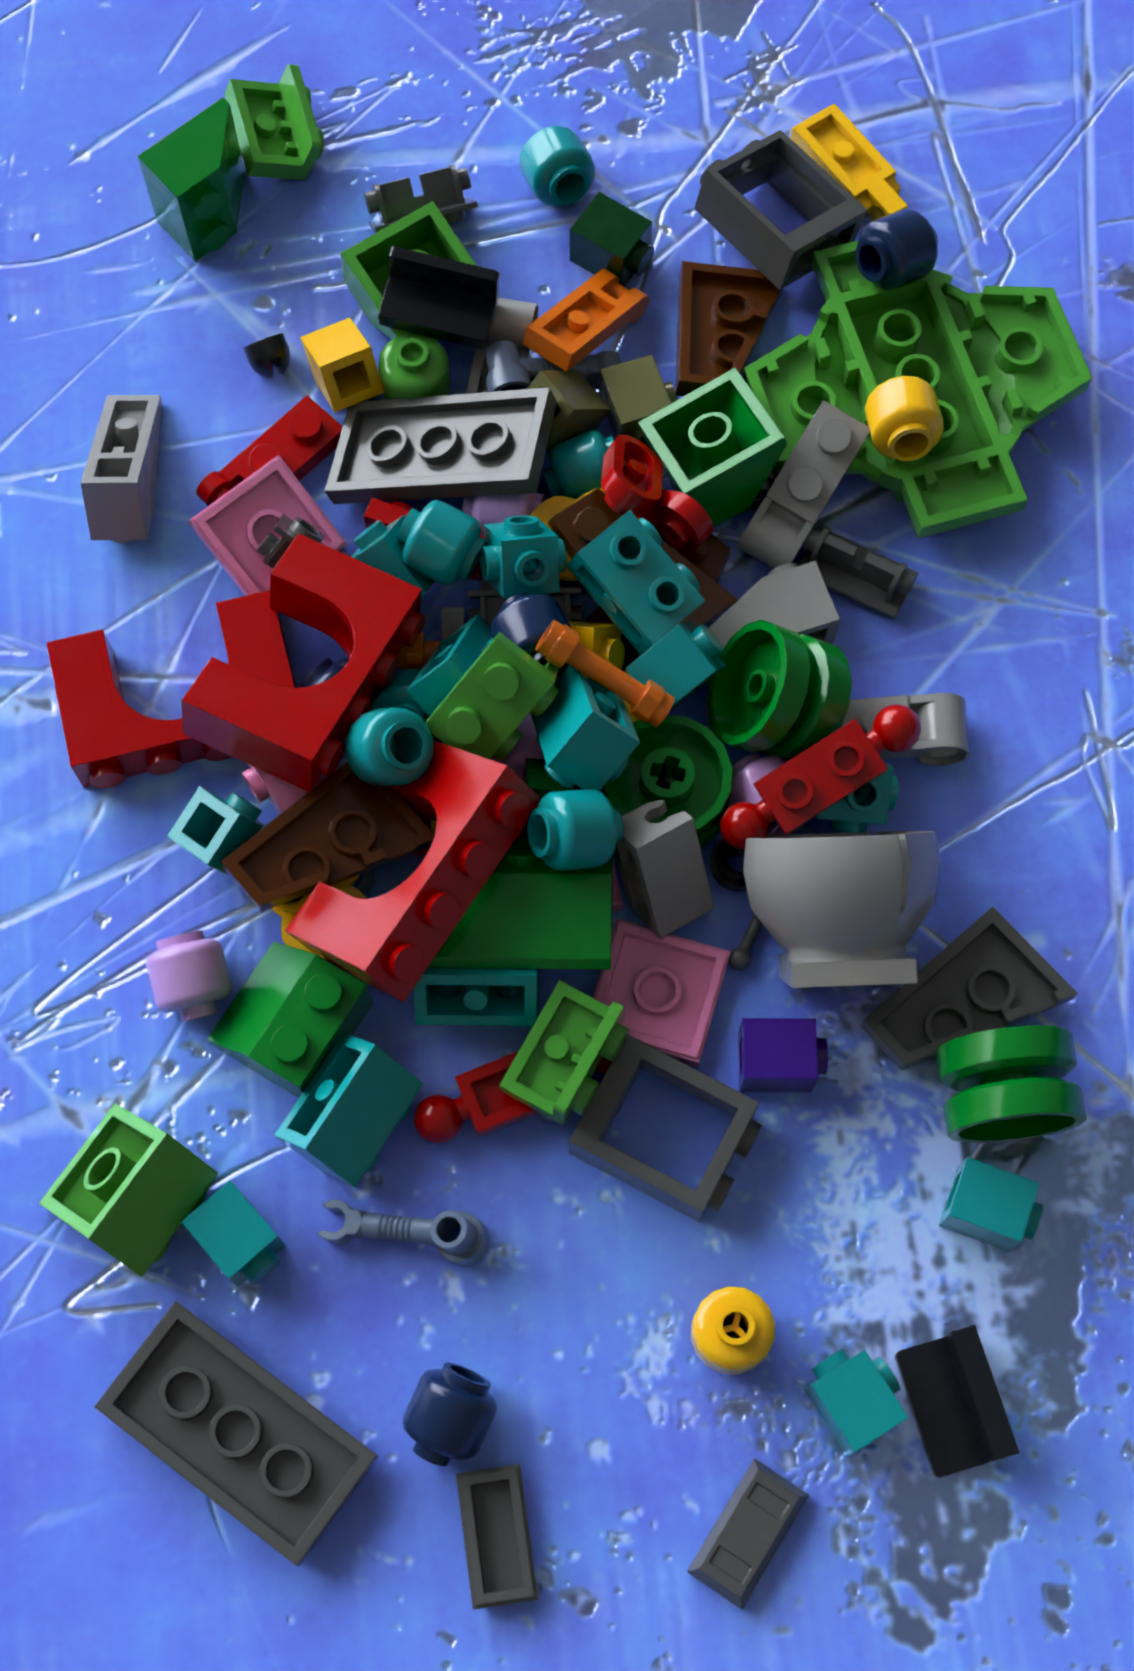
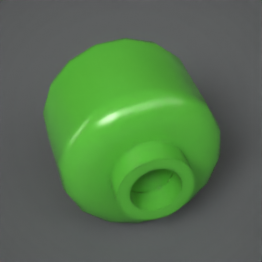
M410 333L398 338L395 337L385 345L380 353L378 370L386 400L449 394L451 384L449 359L445 348L436 338Z

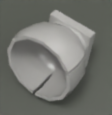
M878 831L876 835H872V832H844L746 838L743 874L750 908L780 947L785 950V954H778L779 978L792 988L917 983V958L907 954L906 945L936 902L941 864L936 831Z

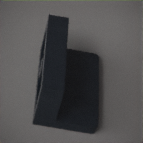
M391 246L388 255L389 277L378 314L379 325L486 350L498 304L499 272Z
M975 1325L952 1331L943 1338L903 1349L895 1354V1361L932 1473L935 1477H944L1019 1453Z

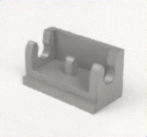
M654 800L621 817L623 835L620 842L616 844L614 852L630 910L661 939L714 909V904L694 819L686 811H682L668 816L662 822L650 823L652 819L661 817L667 812L665 800Z

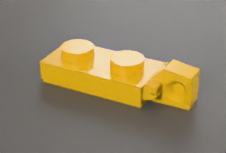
M836 104L830 105L791 129L790 139L867 209L866 214L869 213L872 221L896 211L908 209V205L899 196L901 188L895 180L896 170Z

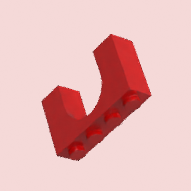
M298 533L270 573V608L333 638L347 654L349 659L347 664L339 673L325 682L308 687L291 688L268 683L211 657L181 700L183 734L311 793L322 774L330 776L337 768L344 752L345 744L343 741L347 736L349 728L362 714L371 710V697L378 687L386 689L391 683L398 668V655L404 645L413 647L417 642L425 624V615L420 614L422 589Z
M270 590L216 602L228 656V664L268 683L296 688L280 616L277 611L270 608ZM103 629L46 642L70 766L83 788L88 786L110 788L121 784L126 777L146 772L162 775L174 772L181 768L182 764L196 760L222 761L232 758V756L183 734L182 718L159 720L144 716L130 708L124 700L115 653Z
M435 740L433 758L424 774L418 780L409 784L391 786L423 816L437 821L431 847L417 869L391 891L377 897L365 899L353 897L319 881L285 929L287 933L312 953L402 1002L409 996L528 822L531 811L537 808L541 800L507 765Z

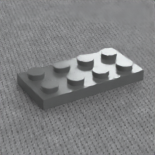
M550 387L363 401L352 405L347 409L325 487V493L333 504L367 503L371 501L372 497L385 502L536 493L557 400Z
M176 1301L94 1406L296 1566L301 1565L379 1457Z

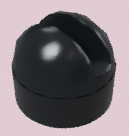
M283 333L267 337L243 348L249 364L261 376L272 378V362L280 374H283L289 366L290 351Z

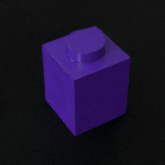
M742 1018L738 1032L739 1092H812L818 1080V1074H827L828 1069L827 1038H817L816 1019Z

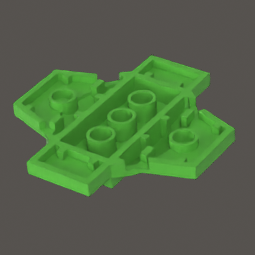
M858 240L814 251L811 265L826 303L819 312V318L814 325L812 333L806 337L801 333L744 368L743 379L781 431L787 443L775 464L777 472H780L823 400L868 426L865 404L870 393L888 379L899 376H915L927 381L936 392L944 424V431L940 441L925 456L913 461H900L881 455L873 446L869 433L845 474H861L872 482L891 489L896 501L904 500L918 539L1023 511L1028 499L1010 457L1020 438L1021 432L1088 390L1092 380L1091 373L1054 288L984 286L982 293H966L951 285L952 276L932 269L926 277L900 288L885 290L878 288L871 281H868L859 271L855 256Z

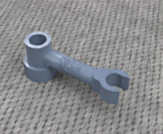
M502 340L494 342L485 350L489 374L486 377L488 392L527 389L531 384V380H534L541 370L564 371L544 358H519L517 346L511 341ZM603 351L596 355H587L569 371H579L591 386L600 390V369L620 364L622 361L619 353Z
M330 1200L322 1204L330 1211L343 1212L345 1215V1223L339 1231L318 1232L322 1238L333 1244H346L353 1238L389 1239L392 1241L395 1239V1241L401 1240L402 1242L430 1244L436 1247L443 1257L461 1266L476 1263L484 1256L488 1248L489 1235L485 1225L467 1212L449 1210L438 1214L434 1219L417 1217L414 1219V1217L385 1216V1214L355 1210L340 1200ZM461 1226L458 1238L450 1242L452 1231Z

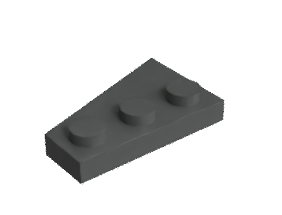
M992 907L917 973V983L904 984L866 1017L860 1027L901 1070H905L936 1057L935 1052L938 1047L954 1038L975 1032L1011 1026L1071 1001L1078 993Z

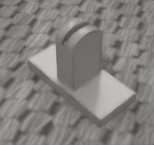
M441 607L442 641L465 624L464 607Z

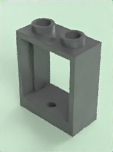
M781 130L760 141L758 139L751 141L742 151L725 160L718 159L711 163L701 176V188L694 207L706 221L779 290L813 271L811 263L814 251L855 241L867 209ZM767 182L809 222L784 235L743 195Z
M627 1034L621 1049L610 1064L591 1103L569 1140V1154L700 1222L707 1207L716 1212L719 1211L734 1182L732 1177L724 1174L735 1153L746 1158L762 1127L761 1124L752 1120L759 1102ZM642 1069L734 1116L696 1191L603 1142Z

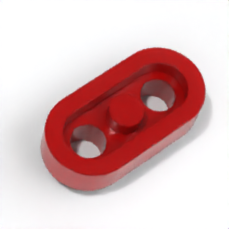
M618 435L603 456L601 487L606 494L604 499L608 506L621 516L629 510L635 516H647L662 496V462L655 452L643 442L628 435Z
M662 489L661 498L649 514L645 517L636 516L638 519L644 518L649 521L658 531L661 538L676 549L696 550L714 530L712 520L706 510L691 496L679 491Z

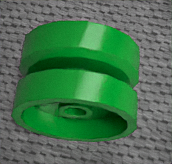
M764 620L744 625L729 639L723 649L724 651L719 655L726 664V667L710 679L707 698L709 725L720 741L753 753L760 752L766 756L775 755L789 761L842 727L850 704L852 679L849 661L838 646L804 634L799 635L798 632Z
M667 715L656 728L647 722L635 721L633 726L640 743L629 755L628 763L621 775L614 781H607L602 787L603 794L610 800L613 808L620 813L621 817L648 802L665 800L667 812L661 817L652 819L650 823H659L667 819L668 816L686 811L694 819L701 851L715 841L720 831L721 818L728 808L727 805L730 799L733 767L725 745L707 726L686 716Z
M1027 1025L980 1031L954 1038L940 1045L935 1052L940 1082L950 1089L960 1091L947 1100L943 1106L947 1135L954 1141L993 1143L1036 1138L1067 1131L1080 1126L1087 1120L1082 1089L1069 1080L1060 1079L1077 1065L1073 1036L1066 1028Z

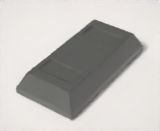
M754 1458L688 1568L687 1573L740 1609H743L809 1494Z
M520 1464L456 1474L473 1610L538 1600Z

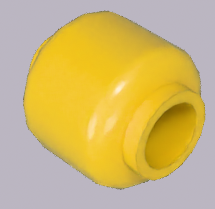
M915 376L891 378L878 385L868 396L865 404L866 420L870 428L872 444L881 455L894 460L913 461L925 456L940 441L944 431L943 417L936 392L927 381Z
M727 1286L713 1291L701 1301L691 1322V1341L695 1353L707 1367L721 1374L739 1375L753 1370L766 1358L775 1341L776 1323L770 1307L760 1295L744 1287ZM727 1317H734L731 1325L723 1326V1321ZM740 1320L747 1328L746 1333L739 1327ZM734 1332L739 1338H731L727 1334Z

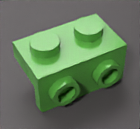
M287 64L278 84L230 79L224 94L226 101L231 107L247 176L306 180L315 160L319 159L322 155L324 138L322 130L316 125L311 108V93L309 88L304 85L299 66Z
M499 631L427 718L426 724L429 726L431 733L447 745L487 759H491L494 755L501 761L520 739L522 732L517 729L520 723L529 713L538 718L558 694L559 689L554 686L559 668L549 661L543 666Z
M559 980L499 1085L500 1091L565 1126L573 1111L582 1116L599 1086V1082L592 1079L602 1058L611 1062L615 1059L629 1032L627 1027L621 1025L624 1021L625 1007L615 1001L609 1007Z

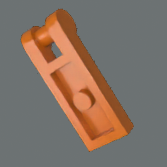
M604 268L527 326L522 344L544 357L548 362L567 372L628 322L636 323L644 314L650 297L636 287L629 290L619 284V277Z

